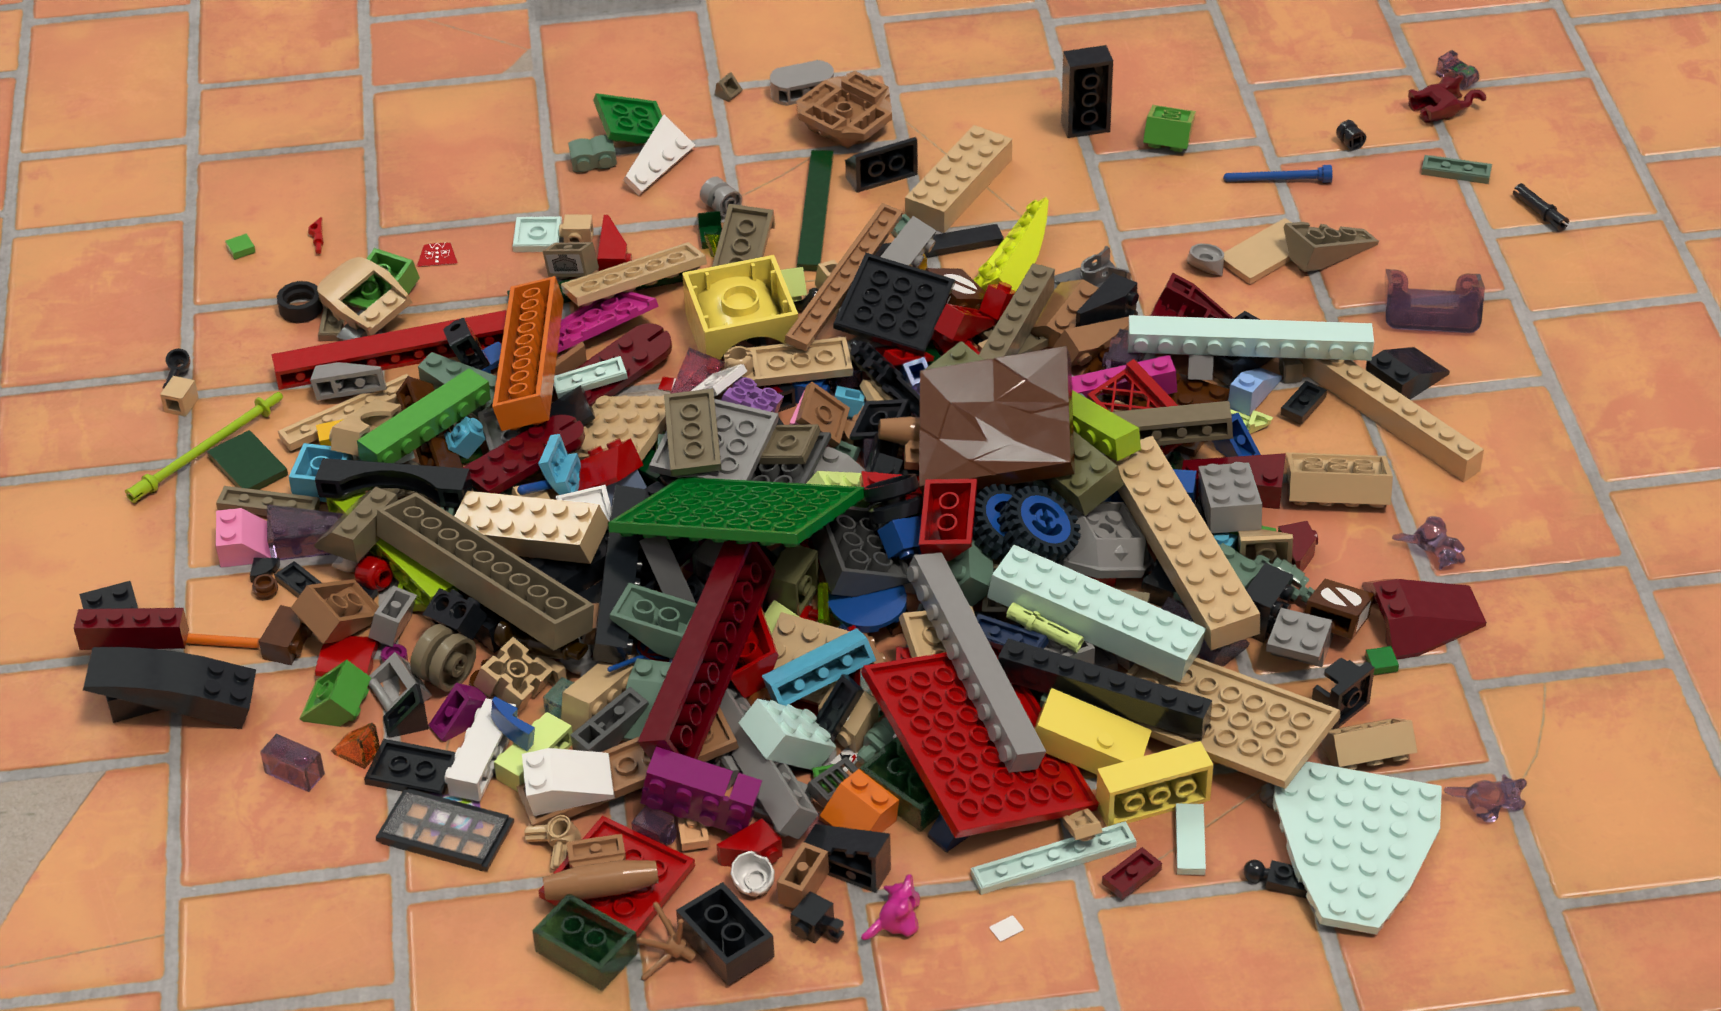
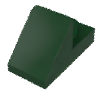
M721 212L698 213L697 224L702 249L717 248L722 231Z

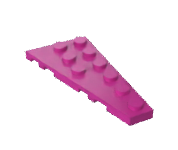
M620 292L610 299H599L593 301L589 306L580 307L561 320L557 353L659 307L656 298L634 292Z

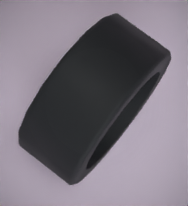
M297 281L282 287L277 294L280 315L285 320L295 323L308 322L316 318L323 309V304L318 295V286L308 281ZM301 298L311 300L303 305L289 304L290 302Z

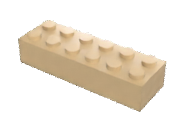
M973 125L905 197V214L910 219L914 216L933 229L945 233L1011 162L1012 138Z
M474 491L466 492L455 514L456 518L517 556L591 564L609 522L599 504Z

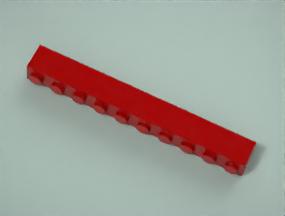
M507 310L465 318L483 349L496 342L502 345ZM455 320L271 354L278 389L283 390L311 384L310 379L315 366L340 362L380 366L383 371L420 364L431 352L446 358L457 357L443 331L446 326ZM471 348L466 351V355L474 353Z

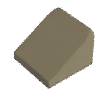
M1279 358V371L1285 384L1301 382L1303 363L1297 358Z

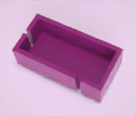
M656 747L646 771L640 804L646 805L651 809L672 813L679 818L700 822L704 826L719 828L734 835L750 825L762 780L738 773L731 795L727 797L725 793L733 774L732 770Z

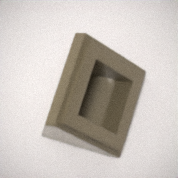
M729 72L716 83V97L730 101L743 90L732 72Z

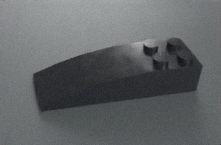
M93 647L83 691L242 729L250 708L256 669L176 651L131 647Z

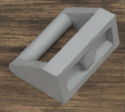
M396 652L369 675L371 680L368 685L386 712L415 683L420 685L424 702L432 696L422 680L412 673L410 662ZM399 676L407 690L392 702L380 683Z

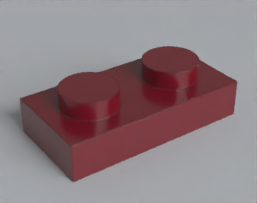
M1141 847L1102 876V884L1123 900L1162 870V862Z

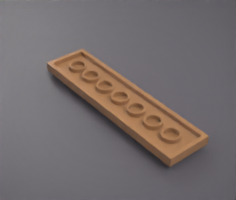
M720 706L697 760L706 762L739 748ZM639 737L602 751V753H608L610 757L614 799L644 786L646 771L651 760L638 744ZM525 783L516 787L533 827L536 825H548V822L558 815H565L570 818L614 800L610 799L534 816L526 797Z

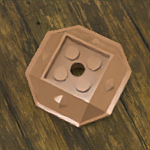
M857 71L846 73V76L826 79L796 101L799 120L805 122L811 131L847 149L859 140L865 141L872 137L874 133L892 120L889 87Z

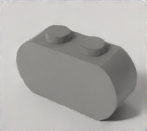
M821 60L776 68L770 74L771 98L780 105L796 104L799 98L826 79L833 78L834 69L829 63Z

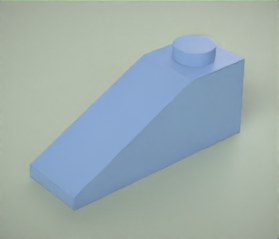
M1263 368L1241 372L1230 384L1228 399L1230 409L1250 416L1253 410L1260 405L1282 380V376Z

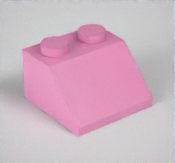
M242 508L216 511V550L221 568L253 564L254 558H272L271 523Z

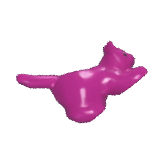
M911 874L906 875L904 882L896 883L892 886H884V889L889 893L888 901L882 906L879 919L862 934L861 939L873 938L883 929L893 935L902 934L906 937L918 931V920L913 910L919 906L920 896L914 889Z

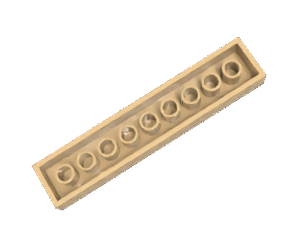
M1150 436L1141 439V450L1119 461L1106 455L1109 460L1118 466L1124 484L1117 491L1195 624L1206 628L1204 639L1210 650L1260 634V612L1154 437Z

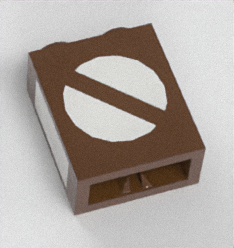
M926 268L925 271L955 279V285L947 304L980 309L985 291L963 269Z
M1325 578L1307 600L1304 613L1332 620L1331 633L1353 639L1370 616L1374 593Z

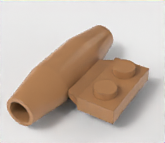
M920 417L880 419L878 439L904 445V469L919 470Z
M622 834L566 842L570 869L543 877L546 900L581 901L621 895L659 883L656 861L626 860Z

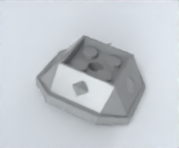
M1065 502L1063 504L1065 508L1068 506L1072 507L1073 511L1070 513V516L1077 515L1078 521L1075 524H1080L1081 529L1078 533H1081L1077 546L1058 564L1094 578H1142L1151 568L1154 560L1148 551L1146 539L1124 502H1102L1086 516L1070 503Z

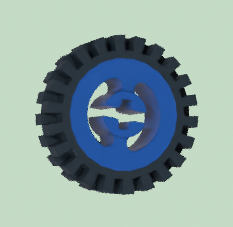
M992 484L989 488L988 486L983 488L976 496L973 537H977V540L974 542L977 547L981 544L985 546L982 550L984 554L991 551L993 552L991 558L997 560L1001 556L1002 562L1010 551V545L1013 541H1006L1004 539V535L1007 532H1001L1000 526L1003 523L999 522V517L1002 515L1000 511L1015 494V487L1009 486L1006 490L1005 484H1000L998 487L996 484Z
M1034 485L1031 488L1029 486H1025L1023 489L1020 488L1000 511L1002 515L999 517V522L1003 523L1000 529L1001 532H1007L1004 535V539L1006 541H1013L1010 545L1011 548L1013 545H1016L1055 563H1060L1079 543L1078 540L1081 533H1078L1081 528L1080 524H1075L1078 521L1077 515L1070 516V513L1073 511L1072 507L1068 506L1065 508L1063 504L1066 501L1063 498L1057 501L1055 499L1057 493L1053 491L1050 495H1047V488L1042 487L1040 491L1038 486Z

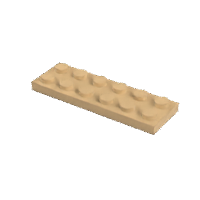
M687 242L561 283L562 292L577 306H589L593 301L610 299L617 293L631 292L636 287L644 284L652 285L657 283V280L674 278L684 271L698 270L700 266L707 264L706 255Z

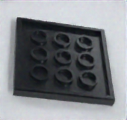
M865 253L834 321L833 329L924 356L935 332L934 328L954 288L955 279Z

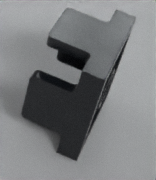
M1339 658L1324 670V676L1337 684L1331 689V693L1319 685L1313 688L1312 700L1340 710V718L1332 729L1341 727L1370 703L1375 667L1367 661L1359 667L1351 660L1346 661L1343 658Z

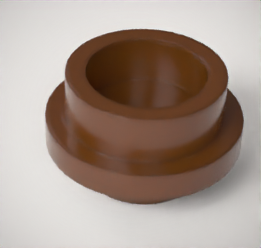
M262 574L254 579L252 591L257 597L266 598L277 592L278 583L271 575Z

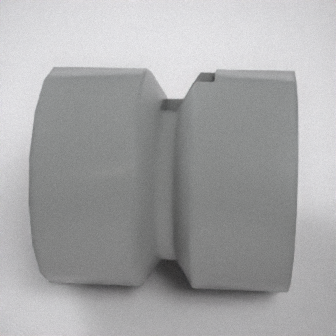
M719 177L709 178L700 190L701 200L715 211H720L723 217L726 216L729 204L741 205L742 203L741 194Z

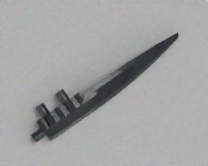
M861 340L853 341L850 354L855 358L854 360L868 371L887 393L895 395L899 400L908 399L910 401V410L920 417V395L904 380L906 377L871 344Z

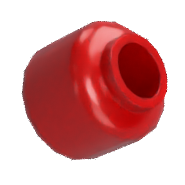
M374 556L362 558L358 562L354 573L357 583L370 590L377 589V592L386 589L393 578L389 563Z

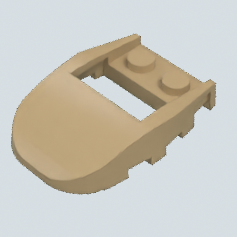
M356 257L344 262L327 275L317 287L321 303L333 312V316L336 319L346 321L350 327L356 330L360 327L366 330L367 336L377 333L413 303L408 293L389 271L362 257ZM375 273L390 284L392 288L358 316L341 300Z

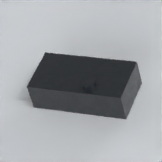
M1107 45L1063 51L1061 124L1067 138L1110 132L1113 58Z

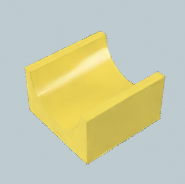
M774 255L682 273L686 318L708 376L717 372L718 364L727 350L743 340L754 337H769L785 344V336L798 319V312Z

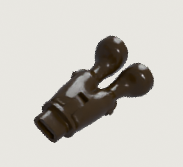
M506 621L499 622L494 634L495 643L498 646L503 647L514 637L529 649V654L560 660L563 658V660H570L572 658L580 660L588 651V645L580 643L579 638L556 650H552L514 624Z

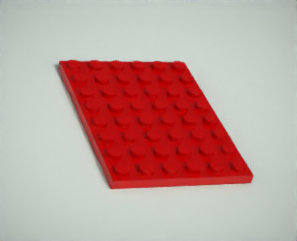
M992 647V649H993V651H994V653H995V655H996V657H997V659H998V656H999L1001 650ZM947 652L863 666L861 671L863 678L955 838L1062 818L1087 808L1091 812L1097 810L1099 802L1076 765L1045 753L1038 769L1008 772L1004 762L999 757V752L993 741L989 738L983 721L979 719L978 712L972 700L969 699L963 682L958 678L957 671L952 661L948 658ZM1011 683L1035 728L1041 711L1040 705L1029 688Z

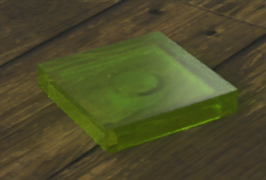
M828 582L819 583L818 623L832 626Z

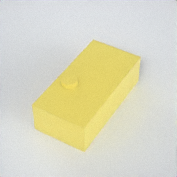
M1051 688L1042 706L1034 728L1047 754L1094 774H1097V769L1143 757L1152 730L1053 688Z
M1201 741L1099 768L1097 769L1096 799L1099 802L1097 809L1108 827L1124 821L1128 824L1175 811L1176 803L1200 804L1210 801L1213 763Z

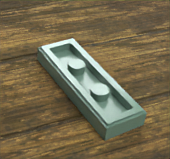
M1425 155L1421 175L1489 184L1492 164Z

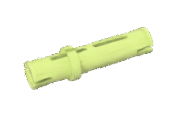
M1015 602L1010 605L1006 613V618L1025 626L1026 630L1046 635L1049 639L1076 653L1083 644V636L1073 633L1041 616V613L1027 610Z

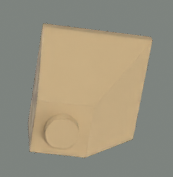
M1265 529L1238 531L1237 547L1238 552L1254 561L1258 555H1263L1270 559V563H1273L1278 557L1292 564L1293 534Z

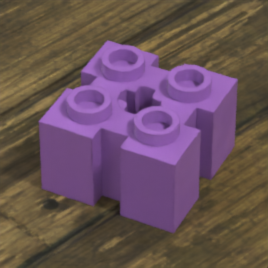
M741 376L733 383L732 388L730 387L723 394L721 400L778 413L784 396L778 394L772 388L760 389L754 380Z

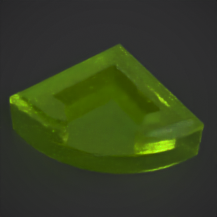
M705 235L710 255L715 257L720 235Z

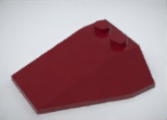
M1175 273L1171 274L1150 316L1234 319L1194 283Z
M1382 579L1362 583L1364 591L1374 593L1372 604H1378L1387 625L1385 642L1387 647H1392L1397 660L1423 655L1486 626L1487 622L1469 585L1406 579Z

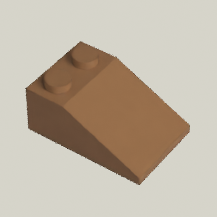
M354 579L307 585L291 607L297 614V618L306 624L313 632L314 637L323 644L339 642L371 625L374 614L379 608L375 601Z

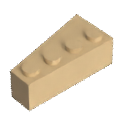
M632 647L631 655L626 654L625 660L640 654ZM600 661L563 691L561 720L572 726V732L576 731L626 690L628 678L635 663L609 672L608 667L616 663Z

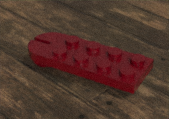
M653 323L638 325L576 369L621 356L627 372V379L585 391L591 407L599 397L614 396L666 359L672 351V341L668 331L664 332L662 326Z
M570 415L552 416L548 421L532 426L463 468L470 470L472 486L484 493L499 494L540 470L538 463L550 435H561L567 453L578 451L585 439L584 426L581 421H577L575 417Z

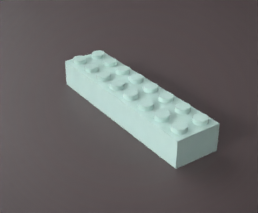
M1013 545L992 574L987 598L1007 607H1010L1015 602L1027 610L1037 611L1045 619L1083 636L1084 641L1179 683L1200 652L1206 632L1205 627L1016 545Z

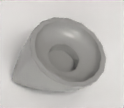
M1201 243L1190 248L1186 259L1190 265L1214 275H1223L1224 252L1219 247Z

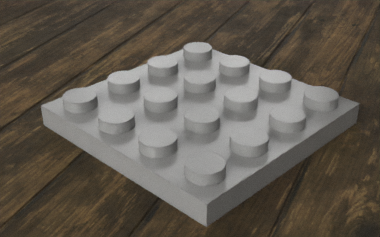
M715 399L722 470L671 476L666 431L649 464L650 472L676 478L694 477L750 481L779 421L778 413Z

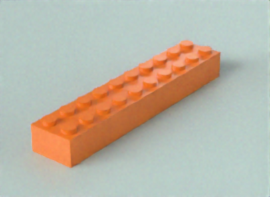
M556 276L510 287L492 405L501 431L518 430L523 426L531 424L539 425L550 418L564 302Z

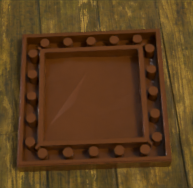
M1067 346L920 371L919 487L923 497L925 479H977V490L986 486L989 488L992 484H996L998 487L1000 484L1011 485L1075 474L1071 356Z

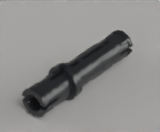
M1523 183L1515 187L1517 191L1513 190V195L1536 211L1543 221L1550 222L1559 231L1564 230L1568 226L1569 219L1558 212L1556 206L1545 202Z

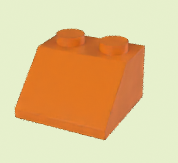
M858 769L839 784L819 815V820L828 826L882 833L897 821L900 799Z

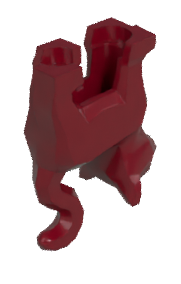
M1462 75L1455 78L1451 76L1443 77L1439 84L1429 85L1420 91L1411 89L1408 93L1409 107L1413 111H1420V118L1425 123L1451 118L1458 112L1470 107L1473 99H1479L1484 102L1487 97L1481 90H1471L1464 96V101L1459 100L1458 98L1462 97L1460 92V83L1463 80Z

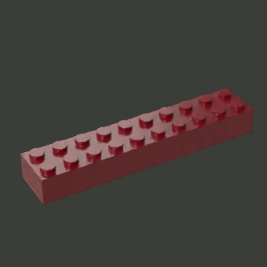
M728 540L722 545L637 741L650 760L656 747L694 759L699 757L776 572L757 542L738 544L736 540Z

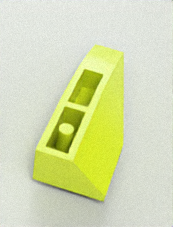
M1046 197L1039 201L1034 200L1027 205L1026 211L987 262L978 269L979 274L973 280L985 292L988 284H998L999 282L1010 284L1012 290L1017 291L1032 263L1035 264L1043 242L1047 222L1049 200Z

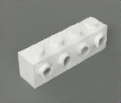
M486 698L482 707L476 710L474 723L471 728L469 727L466 730L465 741L462 747L457 748L452 767H448L446 770L445 783L448 785L449 795L480 802L495 772L494 761L500 753H504L510 741L491 718L492 699Z

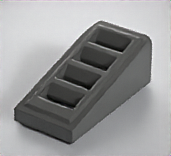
M847 757L808 783L806 791L823 809L837 789L829 779L831 778L839 786L842 781L835 775L837 772L846 779L849 776L842 768L846 767L852 774L858 770ZM824 784L831 792L828 793L821 785Z

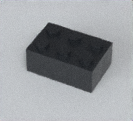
M723 882L676 910L677 925L679 919L684 921L682 936L727 985H730L775 957L773 935Z

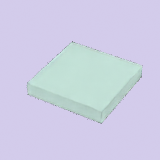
M517 217L513 252H542L553 243H560L559 225L562 224V217Z

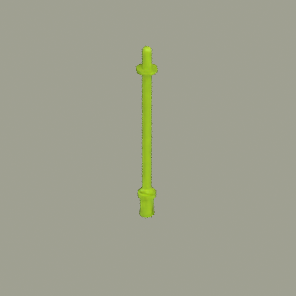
M276 392L266 400L260 397L256 398L254 408L156 474H145L142 476L141 481L125 490L127 498L132 503H136L149 492L154 493L158 490V484L259 415L264 417L270 416V408L283 399L282 393Z

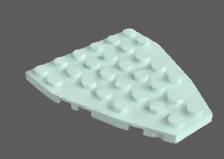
M1308 761L1286 789L1274 786L1273 808L1275 812L1278 811L1280 817L1279 826L1287 839L1286 848L1298 881L1303 882L1307 890L1306 897L1310 905L1314 907L1315 915L1321 925L1378 934L1384 922L1392 916L1400 901H1403L1408 895L1439 833L1442 786Z

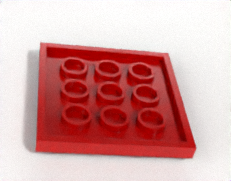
M602 815L583 839L622 834L626 860L656 861L659 883L627 894L581 901L546 900L543 885L538 891L539 898L632 943L630 940H633L634 937L638 938L656 916L657 912L653 903L658 902L661 908L694 869L695 859ZM568 856L554 873L570 869Z

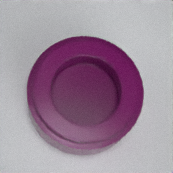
M394 644L393 647L388 645L381 651L382 663L394 652L408 661L407 650L403 645Z

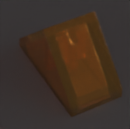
M372 722L347 733L331 752L365 769L373 761L380 747L375 724Z

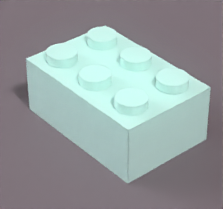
M757 699L738 722L767 760L812 770V768L822 766L836 749V746L830 740L831 735L829 732L816 723L817 717L808 709L801 710L789 704L785 706L773 700Z

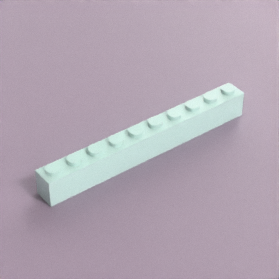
M1129 315L1128 353L1371 361L1374 347L1372 323Z

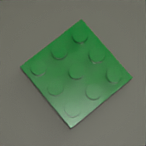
M595 93L593 99L607 138L613 141L646 144L662 118L657 101Z

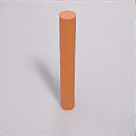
M188 633L186 644L259 649L260 638Z

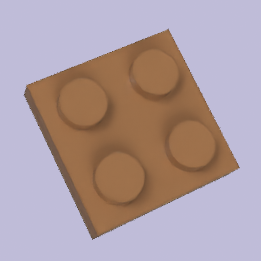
M811 382L805 388L795 422L800 425L817 424L821 432H830L831 438L828 444L835 448L841 442L850 407L814 382Z

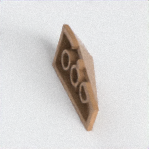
M1129 317L1065 329L1052 348L1067 346L1071 356V366H1083L1128 333Z

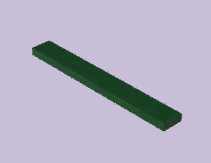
M811 150L797 267H803L804 271H817L818 264L822 261L834 158L833 150Z

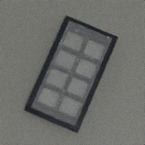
M404 789L378 832L376 841L387 846L479 871H488L514 824V818L506 814L420 791Z

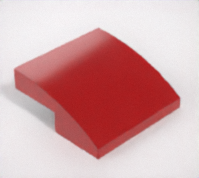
M891 346L875 348L893 366L902 365L925 357L927 362L934 360V356L927 352L924 356H920Z
M348 636L339 642L323 644L318 657L315 676H323L345 660L350 661L364 673L370 675L373 669V657L379 648V642L369 637Z

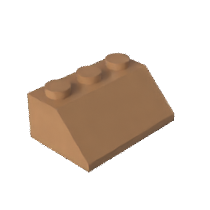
M1083 279L1060 282L1034 324L1031 334L1038 338L1041 336L1048 338V346L1053 347L1065 329L1076 327V312L1096 292L1098 287Z

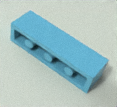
M856 628L762 675L771 699L778 704L787 706L838 680L842 674L848 675L864 665L876 661L867 637Z

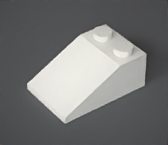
M546 748L522 754L526 797L534 816L615 798L608 753Z

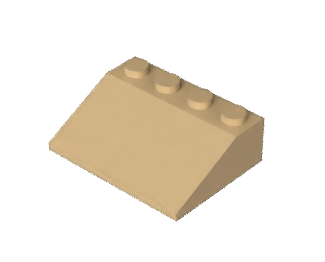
M1286 452L1288 498L1294 504L1307 505L1308 502H1319V505L1333 506L1334 503H1344L1348 507L1369 504L1373 508H1383L1384 505H1391L1393 475L1386 456Z

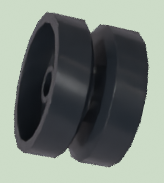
M916 474L897 476L864 487V501L878 503L867 511L871 524L886 523L922 512V496L908 495L915 492L919 487Z

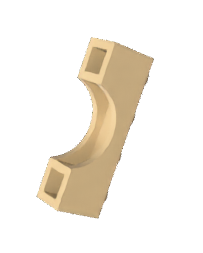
M376 399L366 404L331 428L329 434L331 450L359 456L357 440L401 412V405Z

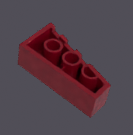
M1286 453L1183 460L1182 470L1197 471L1195 500L1199 496V466L1249 462L1261 498L1262 507L1280 509Z

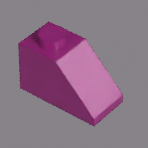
M456 683L432 718L429 727L441 741L446 742L465 732L469 727H472L476 710L482 707L487 697L477 687Z

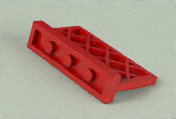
M1135 359L1129 361L1124 370L1087 394L1089 400L1107 410L1111 409V412L1113 410L1127 411L1178 406ZM1125 378L1131 384V390L1116 389V384ZM1102 393L1113 394L1112 403L1101 402L1097 396ZM1115 395L1130 396L1129 405L1115 404ZM1132 398H1144L1147 401V407L1132 405ZM1183 443L1169 444L1164 448L1163 445H1160V449L1164 455H1167Z

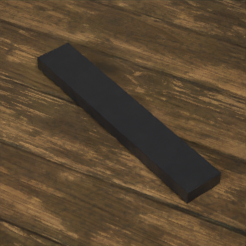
M998 224L941 233L934 236L933 240L936 243L929 253L925 251L924 254L928 258L1000 245L1004 238ZM891 243L883 244L875 255L881 257Z

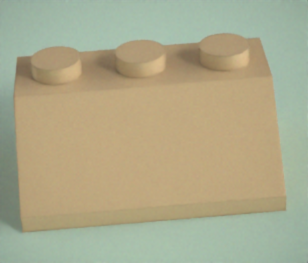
M1400 718L1332 729L1321 742L1331 766L1352 770L1357 769V764L1367 762V766L1383 764V759L1392 757L1393 761L1409 759V754L1418 753L1412 720Z

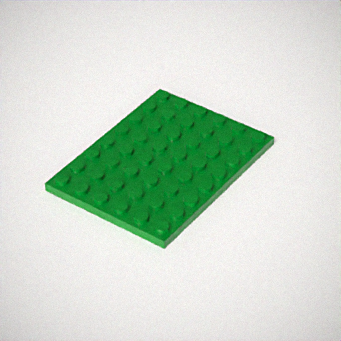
M680 477L609 521L608 526L609 532L620 533V536L625 537L643 534L644 538L666 536V539L672 540L689 537L691 541L713 539V542L720 543L736 540L738 544L760 542L761 545L769 546L775 543H783L785 547H796L865 497L864 487Z

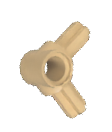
M558 815L552 818L548 825L528 826L524 832L526 841H548L553 847L550 867L554 871L568 856L566 842L581 839L580 831L565 815Z

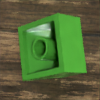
M345 660L316 680L300 719L303 722L338 727L349 720H355L361 711L359 708L361 701L369 692L367 687L371 677L350 661Z

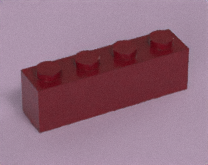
M184 608L78 609L73 628L79 650H92L93 647L185 649L189 632Z

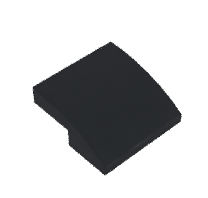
M581 385L551 403L550 417L570 415L575 417L577 421H581L583 426L595 419L594 410L589 404L586 392Z

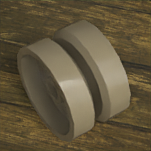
M442 624L433 625L422 634L416 643L411 656L410 668L415 676L449 692L456 683L462 684L471 672L476 659V645L471 639L459 633L456 634L455 631Z

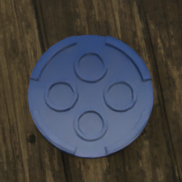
M903 585L856 597L838 596L829 592V611L837 621L847 627L854 625L862 633L878 632L879 628L888 626L893 622L897 623L901 614L905 613L907 608L906 590Z

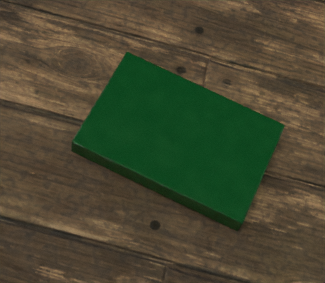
M250 430L207 451L211 461L239 488L260 490L288 475L287 468Z

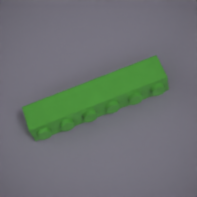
M468 368L358 439L359 459L369 462L395 463L490 401L489 381Z

